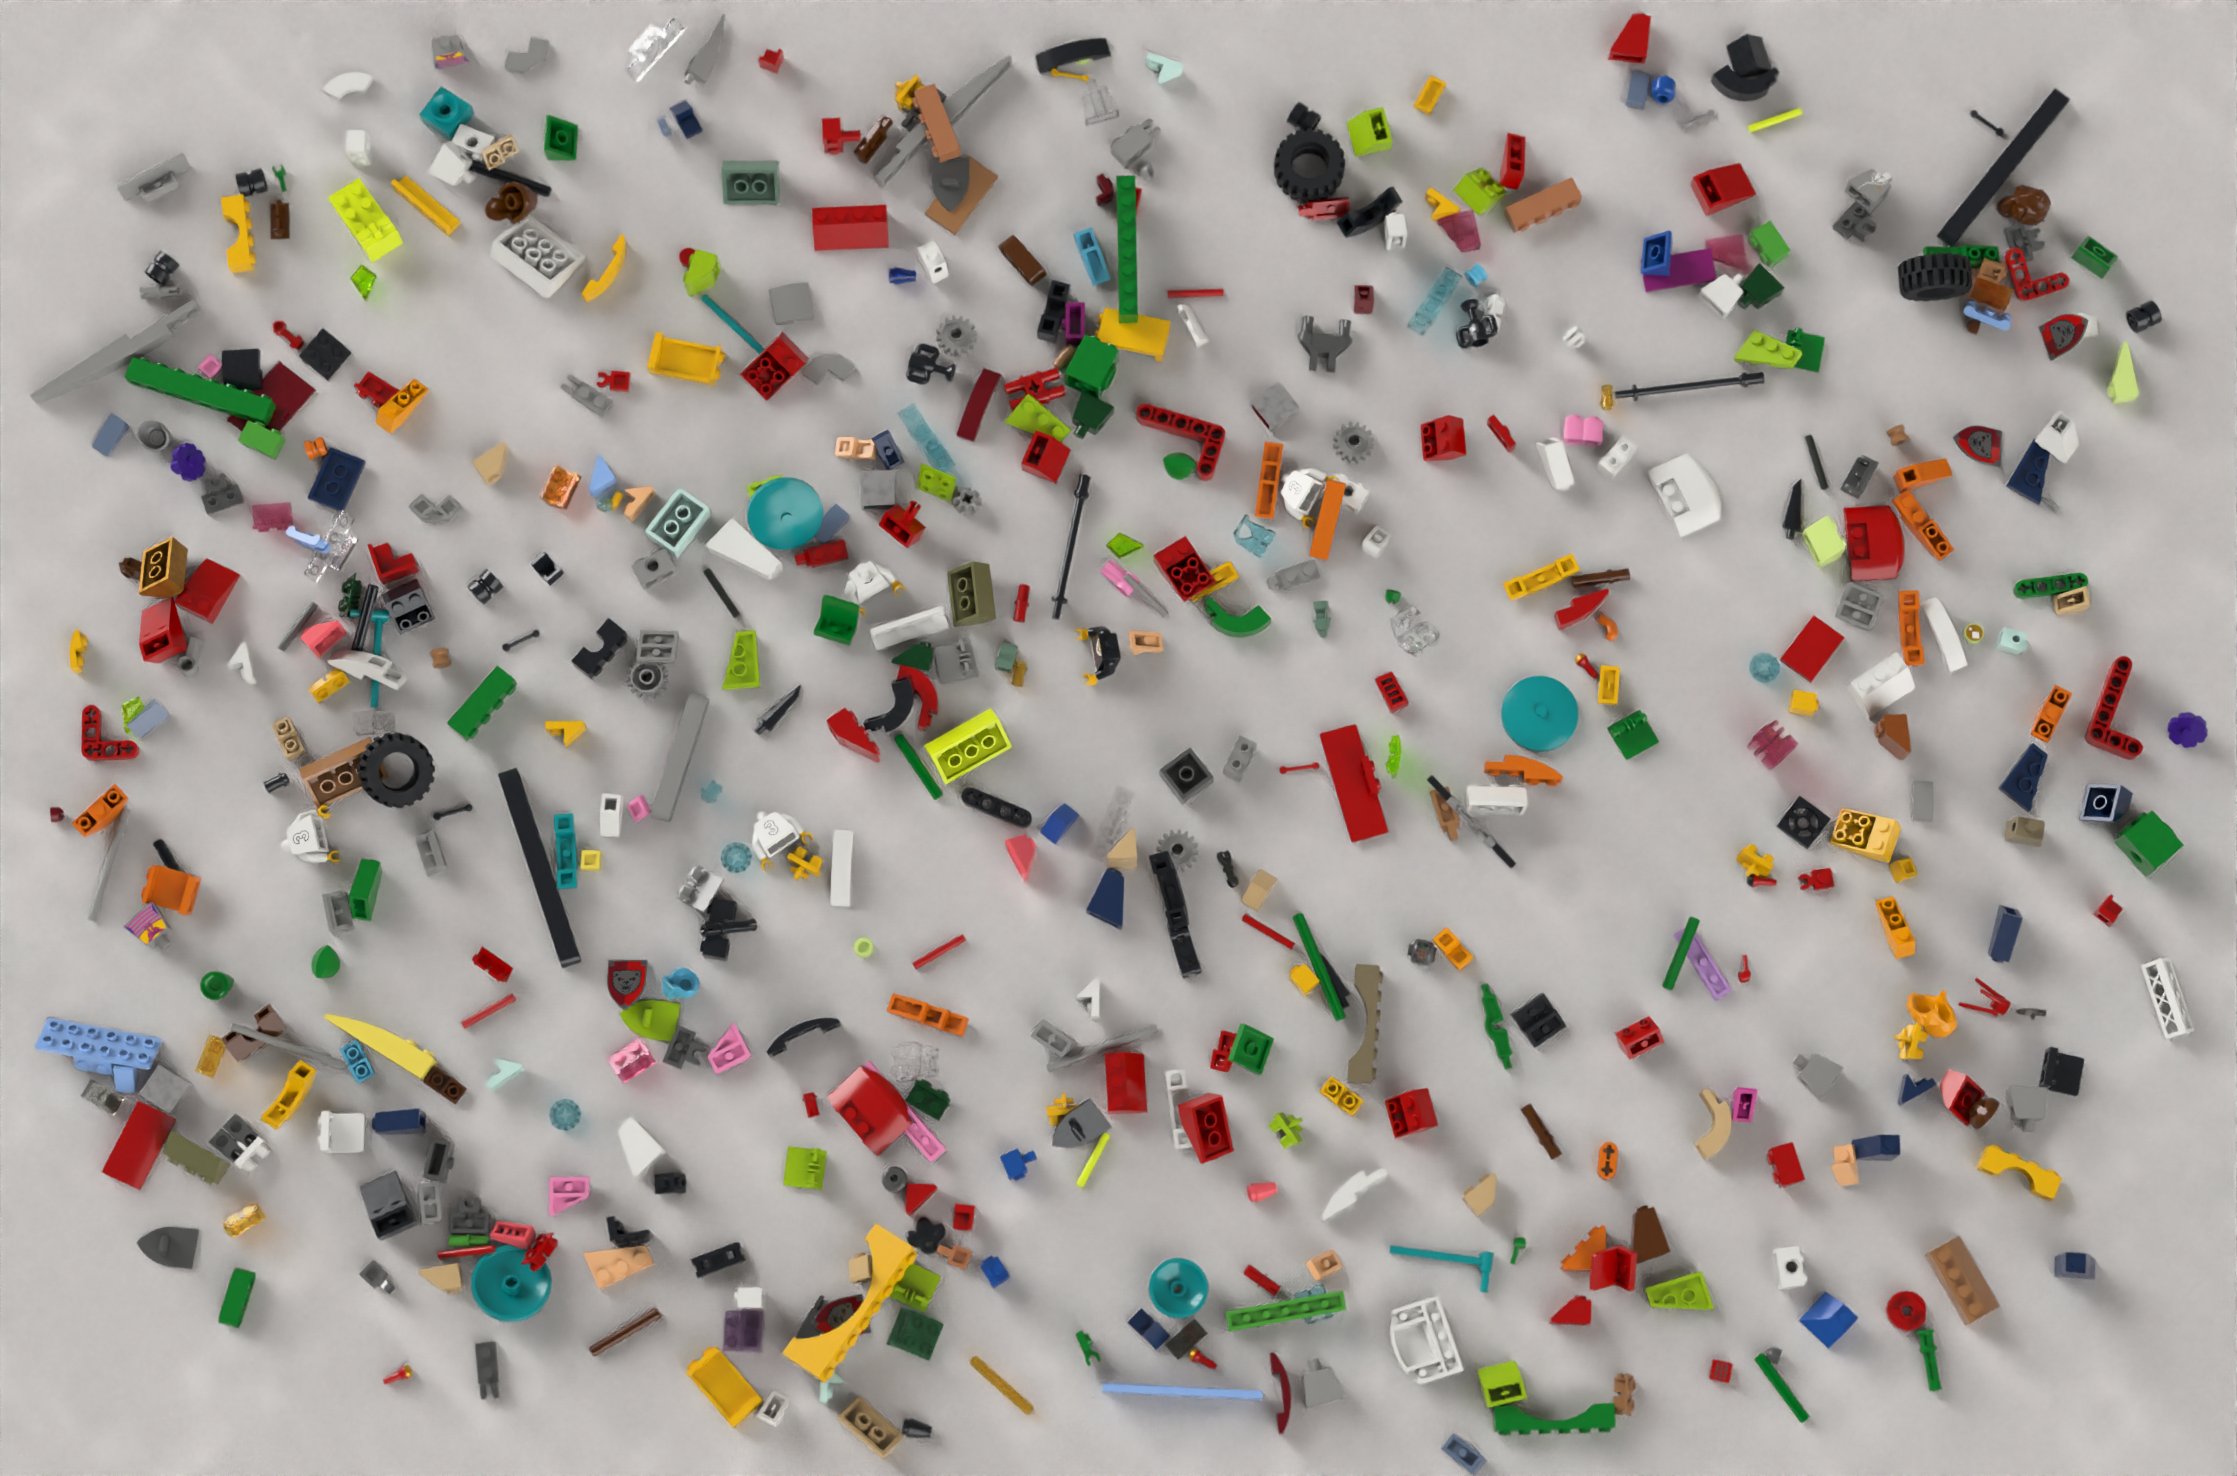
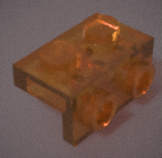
M1977 277L1970 298L1979 303L1988 304L1994 309L2005 311L2010 302L2013 289Z
M554 465L542 489L540 499L549 506L567 510L582 476L575 472L563 470L559 465Z

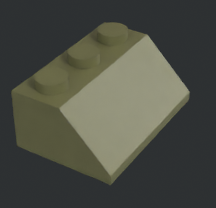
M973 561L947 572L954 627L984 624L996 619L989 564Z
M170 1132L164 1154L169 1157L167 1161L176 1166L179 1163L186 1166L184 1170L192 1175H195V1173L202 1175L201 1180L209 1185L212 1182L219 1184L230 1163L177 1133Z

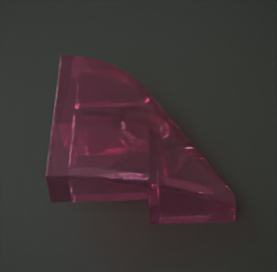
M1473 210L1452 214L1437 220L1438 225L1442 226L1447 232V236L1456 243V247L1461 253L1480 249L1481 242Z
M1743 234L1705 239L1706 249L1711 248L1713 261H1718L1743 271L1748 270Z

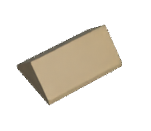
M1133 827L1106 856L1107 868L1109 870L1137 869L1136 832Z
M860 1396L837 1417L841 1423L883 1460L904 1436Z

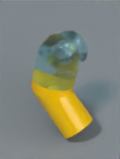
M615 491L611 499L599 500L596 506L602 512L614 511L624 495Z

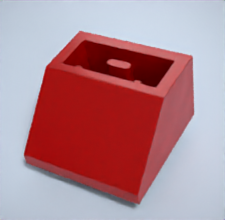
M1447 415L1420 425L1423 461L1452 460L1467 455L1464 419Z
M1036 430L1021 462V470L1056 484L1071 449L1054 437Z
M1428 1088L1411 1090L1384 1100L1394 1138L1423 1132L1438 1126Z

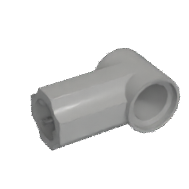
M187 637L186 644L188 649L183 651L182 657L178 661V668L184 676L194 677L199 671L198 663L204 641L195 637ZM187 664H192L190 669H184Z

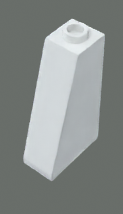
M732 518L705 544L710 553L769 581L772 578L778 577L782 572L781 562Z

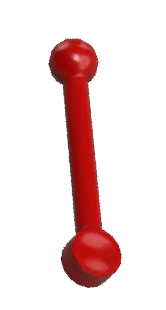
M1314 762L1311 765H1303L1289 768L1282 766L1280 767L1279 772L1281 774H1286V772L1309 768L1318 769L1319 764L1317 762Z

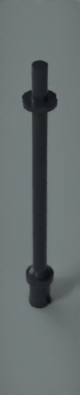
M1744 372L1739 377L1640 389H1637L1634 384L1631 390L1615 391V399L1633 397V400L1637 401L1638 396L1737 384L1744 388L1748 387V385L1764 384V373L1747 374Z
M1085 474L1079 475L1077 490L1074 491L1076 504L1057 595L1051 598V601L1055 602L1052 615L1054 620H1059L1062 604H1067L1068 601L1064 598L1083 503L1089 497L1088 488L1091 477Z

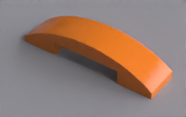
M1918 590L1899 591L1898 595L1900 642L1903 661L1907 666L1925 665L1923 646H1921Z

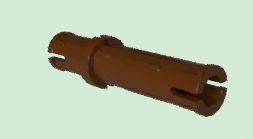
M1629 568L1621 570L1607 569L1605 572L1572 576L1573 588L1630 580Z
M1530 1103L1520 1109L1538 1136L1540 1145H1543L1551 1160L1560 1156L1562 1152L1553 1140V1135H1550L1532 1104Z

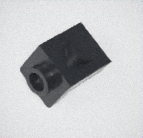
M543 552L531 562L538 575L550 586L564 574L562 569L551 560L546 552Z
M684 1173L655 1174V1194L686 1193L687 1183Z

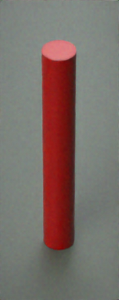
M1224 289L1168 290V298L1224 296Z
M1247 914L1243 916V922L1289 949H1293L1295 945L1293 941Z
M961 934L912 963L914 968L922 967L965 942L964 935Z
M512 993L462 1021L461 1024L465 1029L516 1001V998Z
M495 1245L438 1251L437 1255L438 1259L495 1253L496 1249Z

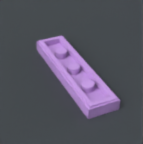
M1684 929L1674 934V937L1678 943L1681 939ZM1695 933L1686 956L1714 1001L1730 993L1732 989L1697 933Z

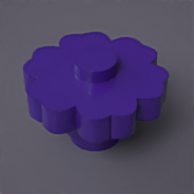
M187 442L174 448L170 468L175 474L181 475L184 481L189 482L204 475L206 471L203 465L205 457L201 450H196L195 444Z
M2191 712L2180 713L2178 718L2173 717L2168 723L2169 739L2176 745L2182 744L2184 748L2196 747L2197 742L2203 743L2208 735L2207 722L2201 716H2195Z

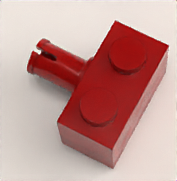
M840 117L822 118V140L825 153L837 155L844 152V142H861L860 130L844 131Z
M910 501L906 510L898 504L885 512L878 524L906 548L918 542L926 529L923 524L915 519L917 512L921 508L920 504L915 507L918 503L916 501Z

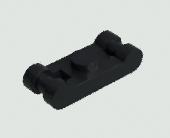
M1184 926L1177 931L1174 929L1170 930L1169 935L1182 978L1189 977L1188 975L1194 973L1196 975L1201 974V968L1188 926ZM1184 937L1185 942L1178 943L1177 938ZM1192 961L1193 966L1186 968L1185 963Z
M740 1242L732 1243L691 1259L692 1265H695L697 1270V1279L746 1261L745 1256L740 1251ZM732 1251L734 1258L729 1259L727 1253ZM708 1260L710 1267L704 1269L702 1262Z

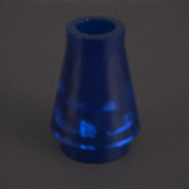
M899 267L889 268V283L898 285L916 282V270Z

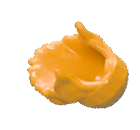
M1944 990L1936 997L1918 993H1911L1908 996L1906 1006L1913 1020L1922 1025L1930 1036L1944 1038L1956 1029V1016L1947 1001Z

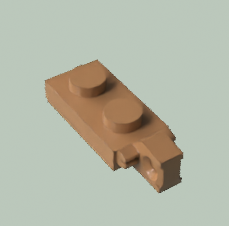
M1444 787L1450 793L1449 787ZM1436 790L1430 791V797L1442 832H1447L1450 842L1458 840L1456 829L1460 828V821L1457 813Z

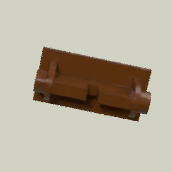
M279 199L274 200V203L270 204L271 240L290 239L289 203H282V200Z
M125 557L123 563L119 562L122 575L127 578H134L140 582L142 562L131 557Z

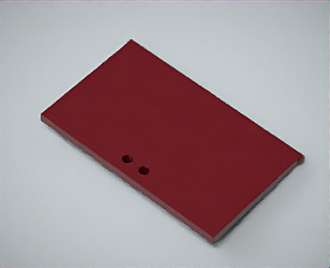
M278 361L263 378L262 389H254L252 392L260 397L261 395H266L272 398L276 408L269 426H265V428L270 431L273 428L280 432L316 390L282 364L281 361ZM231 415L227 422L242 432L248 420Z

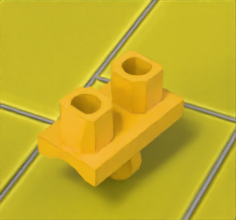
M914 75L910 81L906 80L903 84L901 82L895 84V87L898 89L895 92L897 107L900 110L904 108L911 110L913 108L912 98L914 97V91L925 87L917 75Z
M1749 844L1746 848L1742 849L1736 861L1741 863L1743 868L1747 869L1745 874L1747 877L1753 873L1756 876L1760 875L1766 878L1774 866L1772 864L1774 857L1764 854L1761 858L1756 855L1757 847Z
M800 846L793 853L789 852L787 856L790 863L799 867L796 868L792 865L790 871L795 873L794 879L798 881L800 877H803L807 880L809 874L805 873L804 870L819 877L823 859L813 855L809 863L804 861L803 859L807 851Z
M1907 1025L1906 1029H1902L1901 1035H1895L1894 1039L1899 1041L1898 1048L1901 1049L1900 1059H1922L1923 1049L1917 1048L1918 1042H1925L1928 1033L1921 1029L1922 1025Z
M1062 1093V1099H1054L1055 1106H1047V1116H1049L1050 1124L1058 1125L1061 1121V1115H1066L1080 1104L1066 1105L1074 1104V1098H1066V1093Z

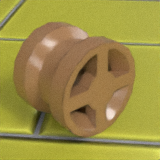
M1903 424L1886 431L1887 436L1891 438L1890 443L1892 446L1900 445L1910 439L1908 434L1904 432L1905 427Z
M439 648L430 652V657L433 658V668H445L452 664L451 659L448 658V648Z

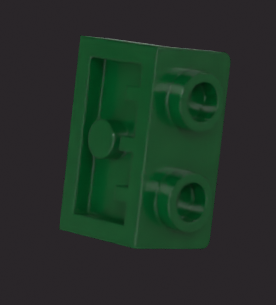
M916 1079L915 1085L905 1101L935 1120L940 1121L951 1102L950 1098H948L949 1094L942 1089L936 1091L931 1088L932 1084L924 1079L921 1081Z

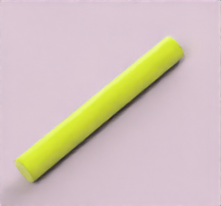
M1800 108L1765 119L1748 125V130L1751 133L1802 115V111Z
M1104 1132L1101 1135L1076 1183L1077 1186L1084 1187L1110 1137L1109 1134Z

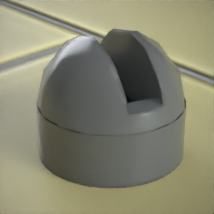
M1770 1348L1766 1353L1767 1359L1771 1363L1778 1365L1782 1349Z

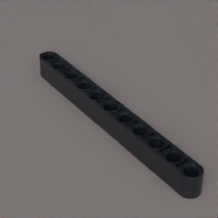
M2056 88L2051 92L1937 235L1940 240L1950 247L1954 246L2070 100L2069 97Z
M513 768L499 773V780L561 966L566 968L580 963L581 958L518 769Z

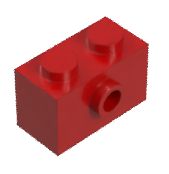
M1793 1142L1770 1148L1767 1151V1162L1769 1166L1772 1165L1773 1181L1775 1185L1778 1184L1779 1189L1801 1183L1805 1180Z

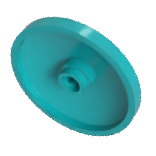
M792 477L777 478L763 484L752 495L747 507V521L754 537L763 545L778 550L793 549L807 543L817 533L823 520L822 502L815 489L805 481Z
M1545 676L1528 677L1516 683L1505 696L1501 709L1502 724L1507 735L1518 746L1529 751L1547 752L1562 746L1572 736L1578 722V706L1571 691L1558 680Z
M512 1245L495 1248V1253L485 1254L476 1264L471 1277V1292L479 1309L487 1316L503 1322L523 1321L538 1313L546 1304L551 1292V1274L546 1262L540 1270L533 1272L530 1270L529 1264H521L528 1250Z

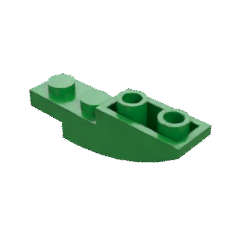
M1963 245L1961 248L1932 246L1923 248L1924 255L1937 253L1965 255L1970 260L1971 269L1980 268L1984 258L2000 263L1998 246Z

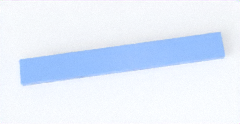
M1104 1383L1102 1392L1247 1400H1262L1263 1396L1262 1391L1114 1383Z

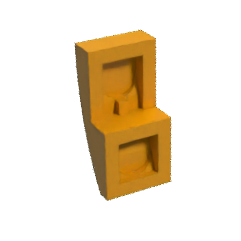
M1447 927L1432 939L1458 971L1462 970L1474 959L1460 943V940Z

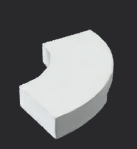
M360 72L344 73L331 79L323 87L322 91L337 100H340L343 95L350 92L364 94L373 81V76Z

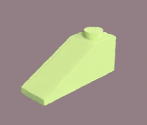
M2124 342L2119 348L2109 387L2107 388L2108 397L2111 398L2112 404L2134 401L2139 395L2128 342Z

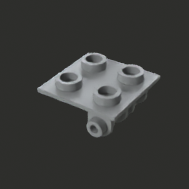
M959 639L957 640L958 643L935 647L934 653L941 684L979 677L971 640Z
M696 864L695 867L692 866V870L689 873L691 877L686 876L688 882L683 881L684 885L677 891V899L705 913L725 879Z

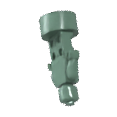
M1328 601L1313 602V608L1316 612V620H1313L1315 628L1320 630V637L1326 638V630L1330 628L1331 617L1327 616V609H1329Z

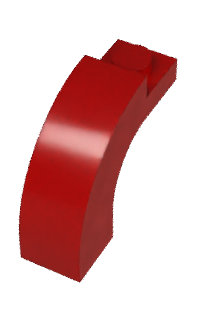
M900 665L897 679L912 676L915 693L922 701L918 730L926 731L927 726H931L933 715H930V713L938 715L936 690L929 678L922 672L912 667Z

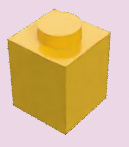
M1794 690L1791 694L1788 712L1812 716L1819 706V700H1816L1817 694Z
M1305 963L1302 966L1296 965L1290 971L1289 980L1303 996L1307 995L1320 982Z

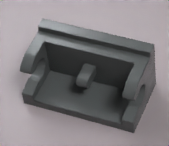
M1864 455L1858 457L1840 490L1859 499L1879 462Z

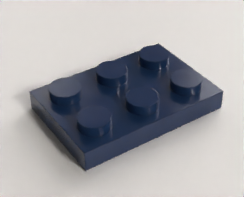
M330 447L307 498L343 513L366 461Z

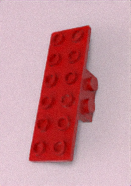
M1353 724L1321 733L1320 740L1351 842L1388 833L1378 798L1381 785L1379 779L1374 777L1373 772L1376 770L1373 760L1370 761L1368 755H1365L1357 725Z

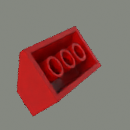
M886 204L812 208L815 251L889 247Z

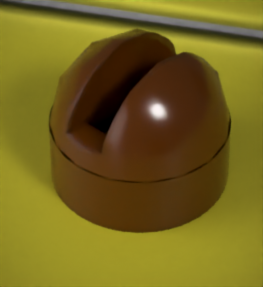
M1976 319L1969 320L1966 325L1968 332L1977 335L1981 321Z

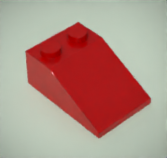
M206 558L184 584V591L178 594L174 602L180 609L213 624L240 574Z
M1207 1093L1178 1105L1181 1124L1201 1164L1234 1151L1222 1095Z

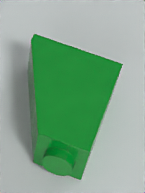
M361 859L349 893L352 918L371 921L382 876L381 862Z

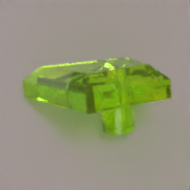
M361 265L350 279L363 299L367 301L377 276L364 265Z
M1119 532L1106 544V547L1118 559H1121L1144 548V544Z
M139 696L121 705L124 730L127 734L131 730L126 725L145 708Z

